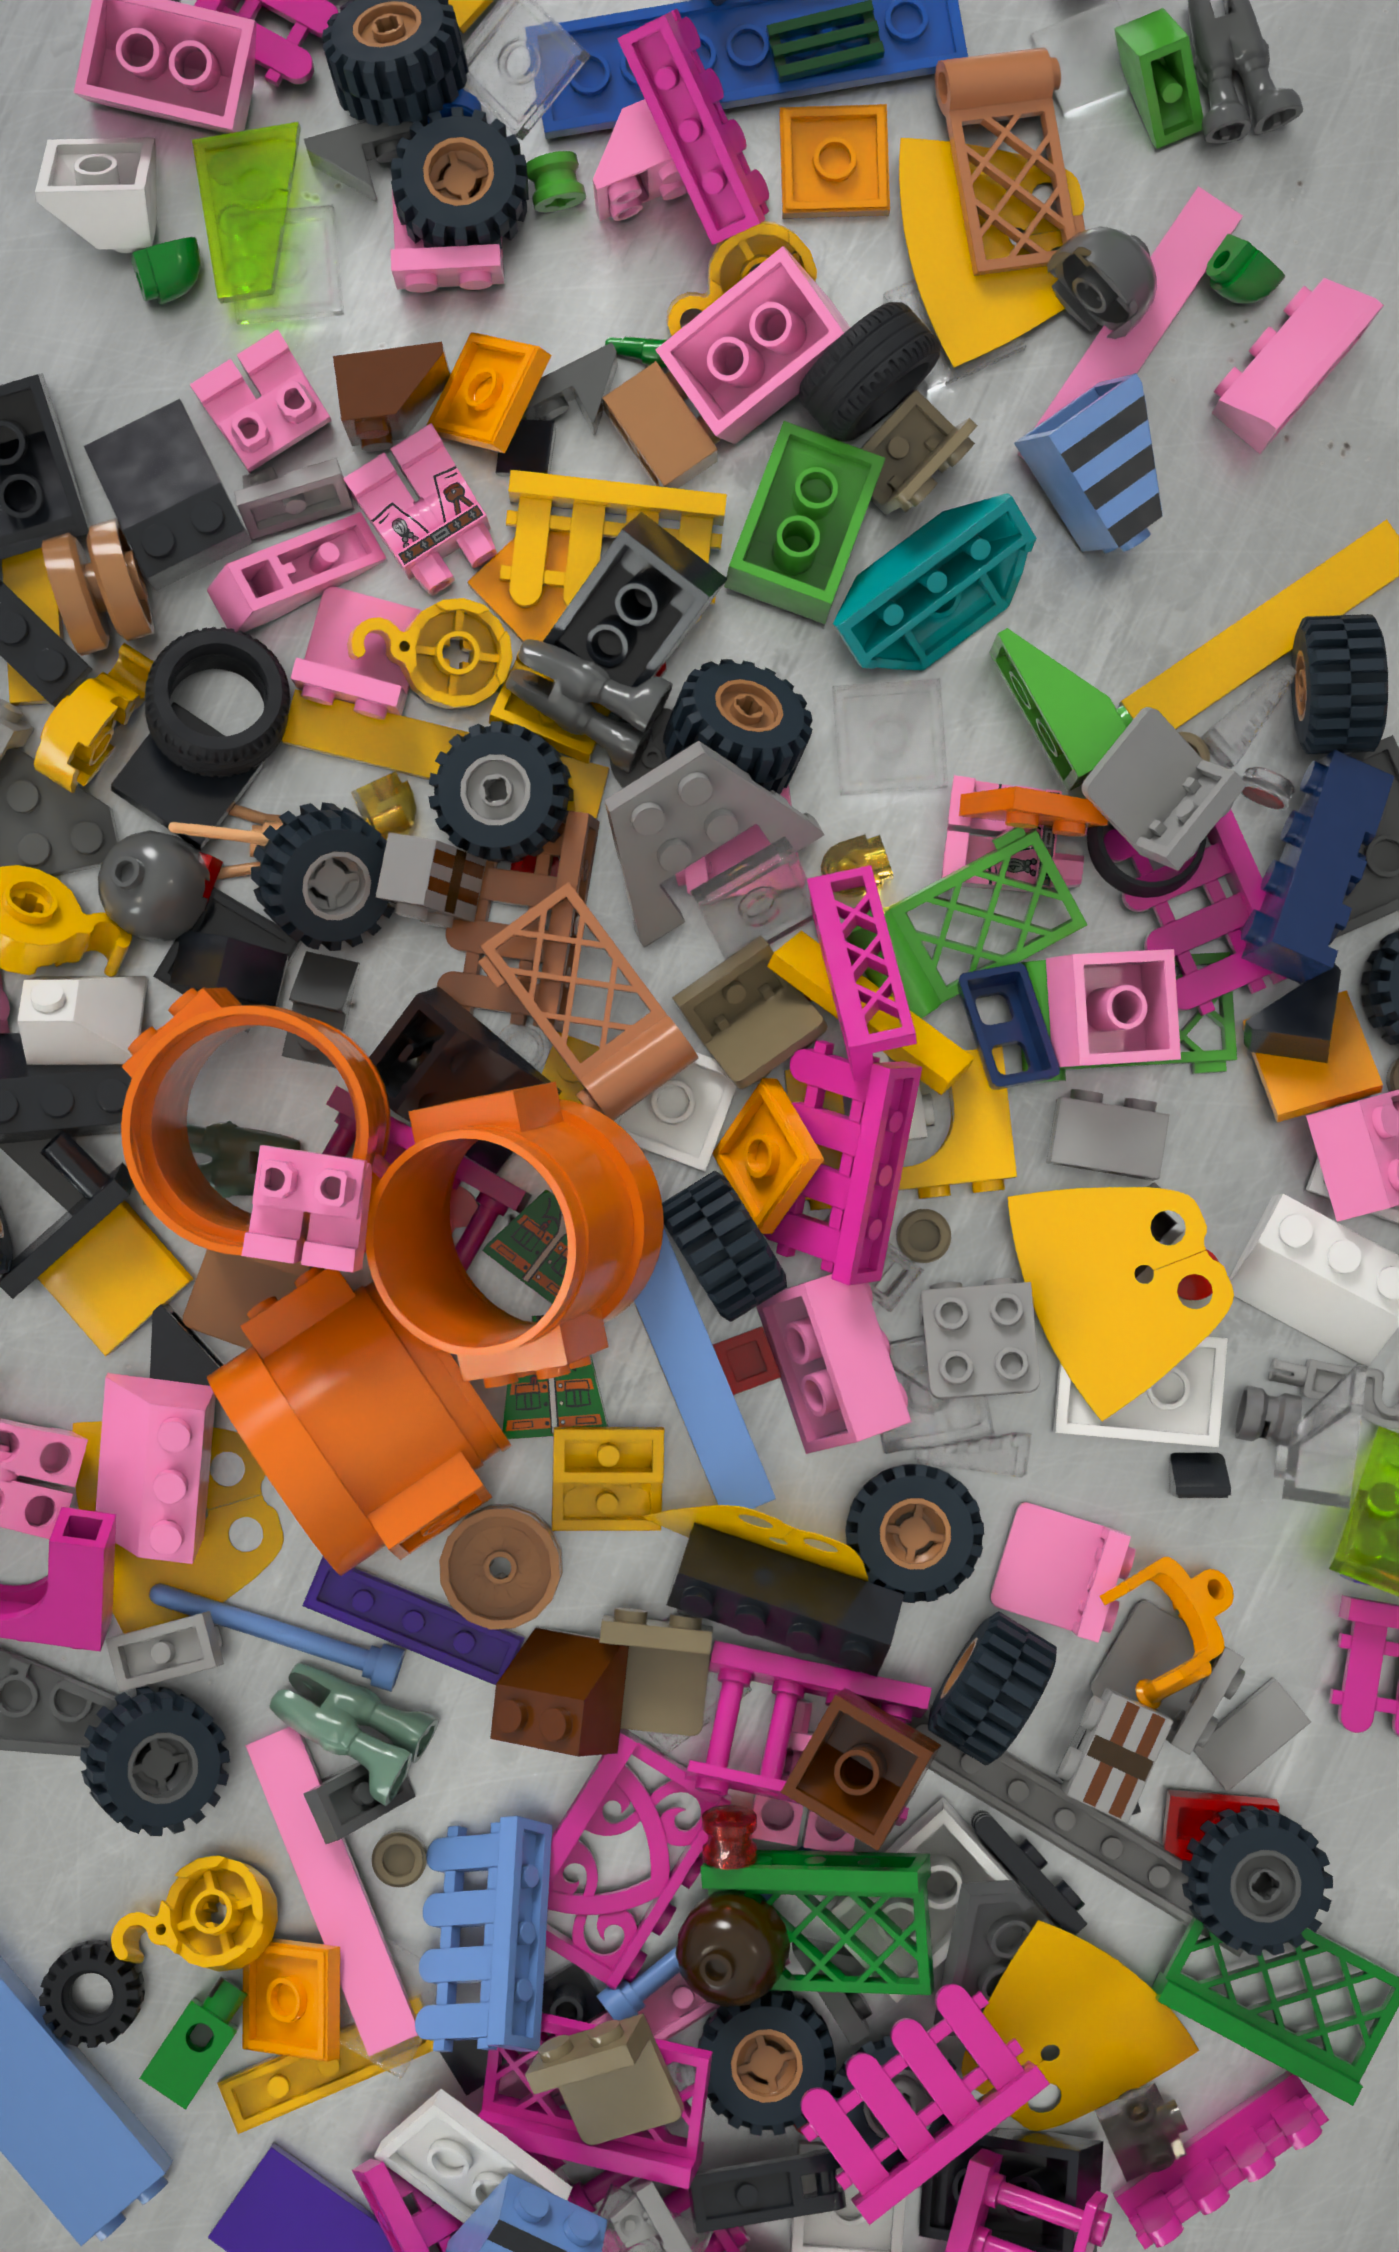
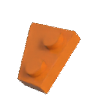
M1014 786L961 794L959 816L1005 821V825L1012 827L1038 828V825L1053 826L1052 833L1080 837L1085 836L1086 828L1108 825V820L1088 799Z

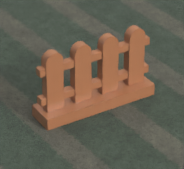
M569 811L566 823H562L557 831L561 834L554 843L550 841L542 847L544 852L537 855L534 874L498 869V862L486 861L474 922L455 919L453 920L452 928H447L445 933L446 940L452 948L460 952H466L463 972L450 971L443 974L437 982V987L443 989L472 1015L474 1008L510 1013V1024L526 1027L527 1016H530V1014L508 984L505 983L497 989L488 976L480 975L481 966L478 961L485 955L480 946L508 926V924L488 922L491 902L529 907V911L569 881L586 904L600 821L589 813ZM554 856L560 857L557 877L550 876ZM564 899L551 909L549 929L545 930L544 933L577 938L580 916L569 901ZM540 918L523 930L538 932ZM514 936L496 950L502 958L520 960L519 969L532 971L537 940ZM543 941L540 963L543 964L542 972L571 977L575 945ZM517 976L520 983L529 993L531 978ZM540 979V984H536L535 1003L542 1012L565 1015L570 984ZM549 1020L557 1032H563L564 1022ZM533 1021V1026L539 1028L536 1022Z

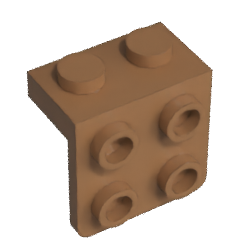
M207 1249L183 1314V1323L190 1329L248 1349L253 1345L240 1327L250 1320L247 1316L248 1312L269 1297L275 1296L277 1300H280L295 1290V1280L313 1267L301 1265V1261L292 1264L224 1254Z

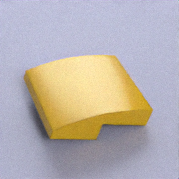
M125 1200L37 1277L105 1356L114 1352L152 1317V1312L160 1304H168L194 1279Z
M554 1427L552 1531H661L660 1525L642 1516L662 1512L664 1427Z

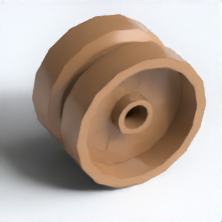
M116 518L89 527L86 540L91 562L88 561L80 542L70 533L42 541L43 558L54 597L69 637L80 656L108 647L110 629L106 612L109 613L117 633L128 642L154 634L153 618L148 603V592L137 558L133 550H131L128 540Z
M515 1504L488 1505L469 1514L447 1537L439 1559L440 1584L450 1605L468 1622L490 1630L512 1629L535 1619L552 1601L563 1573L562 1548L554 1531H552V1527L536 1512ZM497 1557L506 1558L511 1564L510 1574L508 1576L503 1572L496 1576L492 1574L490 1566L494 1563L493 1559Z

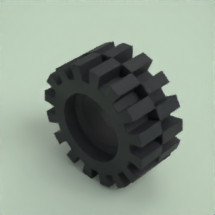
M97 1940L94 1944H88V1941L78 1943L72 1949L66 1950L51 1965L40 1986L44 1989L43 1993L39 1996L40 2006H45L46 2012L42 2017L46 2025L52 2022L56 2027L52 2033L59 2039L66 2035L71 2038L68 2044L76 2047L81 2042L87 2043V2048H95L101 2042H105L107 2045L115 2041L135 2020L141 2010L139 2009L140 2004L144 2001L145 1991H141V1985L144 1982L142 1972H136L134 1968L135 1963L119 1960L115 1956L113 1949L106 1946L107 1941ZM95 1973L107 1979L112 1987L113 1999L106 2011L99 2014H88L76 2006L72 1998V1987L79 1976Z

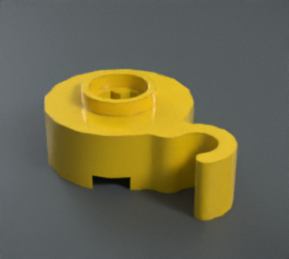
M763 221L717 243L709 260L707 292L703 294L686 292L678 295L671 302L667 310L666 322L671 336L683 328L680 325V318L686 310L695 308L704 311L747 276L754 265L763 263L782 246L791 253L816 282L817 269L811 251L794 231L776 222Z
M465 598L441 600L418 613L404 632L400 631L390 620L381 617L369 618L354 628L347 642L349 657L352 660H358L366 651L364 647L365 636L369 633L380 635L386 644L388 660L401 668L411 690L427 703L447 710L469 708L491 697L507 679L512 662L511 639L499 619L484 604ZM450 640L460 641V650L469 654L468 662H460L459 669L450 667L449 659L443 658V648L450 647Z
M126 643L121 645L118 651V660L108 674L101 672L96 678L87 679L71 695L63 698L50 714L41 732V743L34 760L35 770L71 793L75 792L78 783L85 787L111 755L115 746L111 745L110 741L114 733L113 728L116 721L127 725L133 711L145 701L146 681L154 661Z
M12 865L0 867L1 969L13 973L33 975L38 967L50 966L53 963L56 967L67 962L77 963L82 959L85 952L98 951L108 960L104 973L109 977L117 975L132 941L131 934H128L112 921L106 913L100 912L89 915L83 913L73 892L58 878L39 869L26 866Z
M218 1855L197 1858L179 1869L175 1874L178 1878L170 1887L166 1901H161L157 1916L141 1912L129 1913L118 1921L111 1936L112 1949L119 1960L135 1964L143 1962L144 1955L139 1948V1941L143 1933L147 1931L152 1943L168 1947L190 1964L219 1972L241 1969L258 1959L272 1941L278 1922L277 1897L268 1879L251 1865ZM219 1902L227 1907L226 1917L221 1924L214 1923L211 1919L212 1913L219 1912L216 1906Z

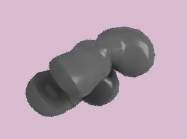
M1188 0L1190 30L1196 55L1194 68L1202 84L1208 88L1210 111L1202 119L1204 137L1206 142L1229 143L1240 140L1249 133L1251 122L1255 134H1264L1288 124L1303 112L1302 102L1297 92L1291 88L1276 89L1268 71L1270 62L1269 45L1262 38L1249 0H1223L1226 15L1215 18L1210 0ZM1234 70L1243 79L1248 99L1249 114L1238 99L1233 84Z
M526 639L519 649L518 657L520 661L529 668L554 680L551 682L530 671L515 669L510 672L506 680V688L519 699L555 721L562 730L574 735H586L608 752L615 766L627 773H631L649 743L652 735L650 727L664 708L673 684L662 677L654 676L638 687L623 685L610 679L607 672L592 661H586L557 646L539 640ZM591 702L601 704L628 723L616 721L597 712Z

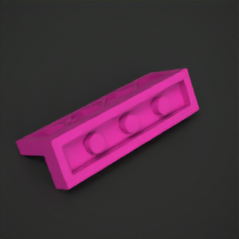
M871 865L807 878L812 916L854 1081L870 1078L872 1063H874L873 1053L917 1044L916 1032ZM864 886L866 895L855 908L835 900L833 892ZM869 910L871 911L872 917L867 915ZM839 917L845 919L842 924L840 923ZM856 926L877 934L865 950L845 941ZM880 952L882 953L883 959L877 956ZM850 959L856 961L852 966ZM868 967L888 976L876 993L856 984V981ZM891 994L893 995L894 1001L888 999ZM861 1001L866 1003V1006L863 1009ZM881 1010L898 1018L901 1027L869 1034L867 1024L877 1011Z

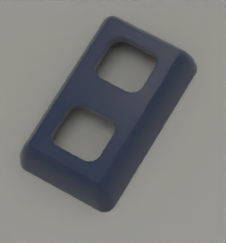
M1021 963L961 974L958 980V993L989 1087L993 1090H1000L1046 1081L1057 1076L1060 1072V1067L1027 968ZM995 995L1003 996L1007 1001L1012 1020L993 1025L984 1024L976 1006V999ZM1013 1044L1019 1045L1023 1050L1028 1070L1008 1075L1001 1074L997 1070L992 1049Z

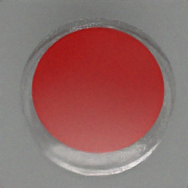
M1250 767L1245 769L1241 778L1247 784L1241 794L1247 799L1270 809H1288L1295 793V787L1286 777L1266 768Z

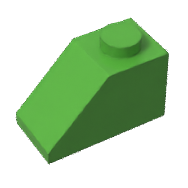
M1164 8L1114 28L1123 76L1156 149L1201 131L1203 112L1190 40L1187 33Z

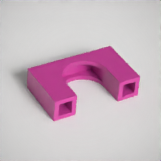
M61 1507L49 1539L48 1575L39 1581L26 1585L12 1586L0 1584V1638L101 1652L113 1616L116 1514Z

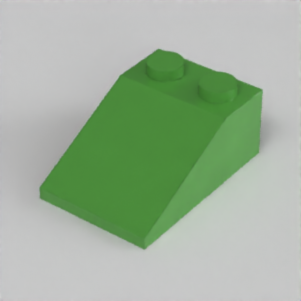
M783 421L730 561L726 576L727 581L724 587L825 624L886 458Z
M1006 628L997 634L989 653L1067 792H1070L1083 784L1087 776L1133 719L1124 706L1116 709L1110 697Z

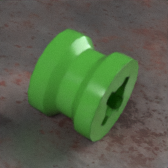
M557 151L535 157L526 163L528 179L534 182L536 190L532 196L536 211L555 212L565 210L582 203L586 199L584 185L577 181L575 174L579 168L576 153Z

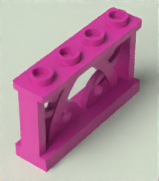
M620 1729L618 1754L601 1756L552 1835L548 1909L561 1913L575 1914L576 1917L573 1925L572 1939L548 1924L546 1930V1946L604 1982L606 1986L613 1990H616L622 1978L626 1979L629 1983L634 1980L648 1955L640 1949L651 1932L658 1936L663 1933L677 1907L670 1904L673 1896L680 1885L687 1889L693 1885L701 1872L700 1867L706 1861L699 1857V1854L709 1838L716 1842L720 1841L735 1816L733 1812L728 1810L732 1802L731 1795L717 1796L696 1790V1781L684 1779L687 1768L642 1741L637 1735L627 1729ZM632 1754L671 1780L661 1785L650 1795L643 1783L626 1765V1762ZM684 1792L691 1794L697 1799L701 1808V1816L696 1825L691 1829L680 1830L675 1825V1816L686 1809L672 1807L664 1811L660 1816L656 1805L670 1794ZM612 1800L617 1801L621 1805V1813L628 1808L630 1802L635 1808V1811L628 1817L615 1823L609 1822L603 1815L604 1805ZM641 1821L650 1851L651 1877L624 1889L595 1894L598 1870L592 1853L584 1843L578 1840L583 1831L586 1830L601 1836L619 1835L632 1829ZM668 1843L675 1846H686L670 1872ZM570 1864H580L586 1870L587 1881L583 1894L575 1893L579 1880L569 1882L564 1878V1869ZM653 1900L637 1925L634 1916L627 1909ZM587 1915H599L597 1930L604 1941V1932L608 1926L618 1925L624 1930V1940L616 1951L609 1954H599L589 1948L584 1936V1925Z

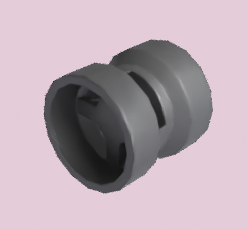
M1245 1386L1237 1412L1235 1425L1236 1439L1253 1442L1258 1438L1270 1440L1275 1447L1291 1449L1300 1424L1302 1411L1301 1396L1284 1393L1279 1397L1267 1395L1263 1388Z

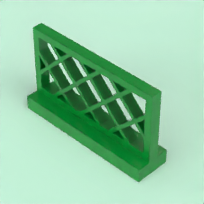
M715 1849L700 1867L702 1889H708L709 1895L714 1892L735 1889L746 1892L744 1894L745 1897L752 1898L758 1903L764 1900L771 1906L781 1895H796L811 1910L795 1928L775 1909L786 1925L789 1942H793L815 1965L806 1975L792 1974L785 1968L771 1990L931 1995L935 1987L927 1881L931 1876L930 1853ZM761 1894H772V1896L766 1900ZM814 1895H821L825 1897L820 1902ZM835 1896H849L865 1911L850 1929L825 1907ZM868 1897H880V1898L874 1903V1902H873L871 1899H869ZM890 1897L913 1898L915 1919L904 1930L880 1909ZM816 1916L840 1937L825 1955L801 1933ZM870 1917L895 1939L879 1956L855 1935ZM914 1930L916 1932V1942L909 1937ZM845 1943L869 1965L860 1976H846L830 1961ZM901 1945L918 1961L919 1978L899 1977L884 1961ZM820 1969H821L826 1975H816V1974H817V1973L820 1971ZM875 1971V1972H877L881 1977H869V1976Z
M1193 1916L1164 1973L1159 1972L1151 1987L1157 1993L1156 2000L1353 2106L1363 2088L1360 2080L1399 2007V1976L1318 1932L1314 1933L1309 1928H1306L1301 1934L1305 1940L1314 1944L1313 1946L1303 1949L1301 1945L1297 1948L1293 1946V1952L1264 1960L1263 1953L1261 1956L1255 1955L1257 1963L1227 1972L1219 1946L1223 1942L1208 1930L1209 1937L1198 1940L1204 1929V1924ZM1212 1946L1220 1971L1219 1975L1197 1981L1181 1972L1191 1952ZM1326 1951L1336 1956L1342 1977L1313 1986L1305 1958ZM1297 1961L1306 1989L1276 1998L1268 1969ZM1347 1963L1362 1971L1350 1975ZM1260 1972L1269 2000L1248 2007L1238 2003L1230 1981ZM1377 1978L1392 1986L1382 2006L1361 2012L1353 1984ZM1223 1984L1227 1996L1210 1987ZM1346 1987L1354 2015L1324 2024L1316 1996ZM1309 1998L1317 2026L1296 2033L1285 2028L1279 2007ZM1272 2010L1275 2022L1259 2013ZM1375 2019L1369 2031H1367L1365 2022ZM1357 2024L1362 2045L1353 2062L1350 2063L1333 2053L1328 2033ZM1320 2036L1324 2048L1308 2039Z

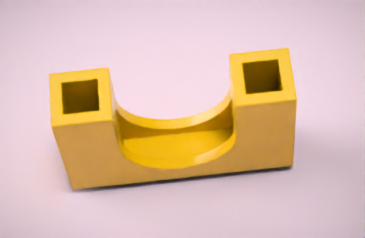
M1003 1047L993 1048L992 1055L997 1070L1001 1074L1006 1075ZM977 1049L965 1050L974 1057V1060L968 1071L948 1089L951 1119L943 1144L926 1161L913 1166L903 1167L898 1191L918 1189V1198L926 1199L951 1196L950 1185L972 1183L973 1193L1005 1190L1004 1179L1017 1177L1007 1088L993 1090L989 1087ZM790 1069L785 1070V1091L791 1103L804 1102L807 1084L796 1080ZM826 1090L823 1108L845 1115L843 1095ZM816 1144L824 1157L822 1164L839 1170L842 1152ZM808 1197L805 1198V1201L810 1203V1211L832 1209V1206Z

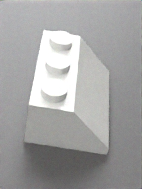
M1285 1194L1273 1195L1229 1277L1234 1297L1368 1368L1399 1327V1255Z

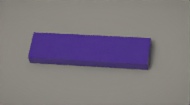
M322 1556L302 1605L493 1685H496L517 1655L526 1637L509 1629L490 1630L468 1622L451 1605L356 1566L340 1576L324 1556Z

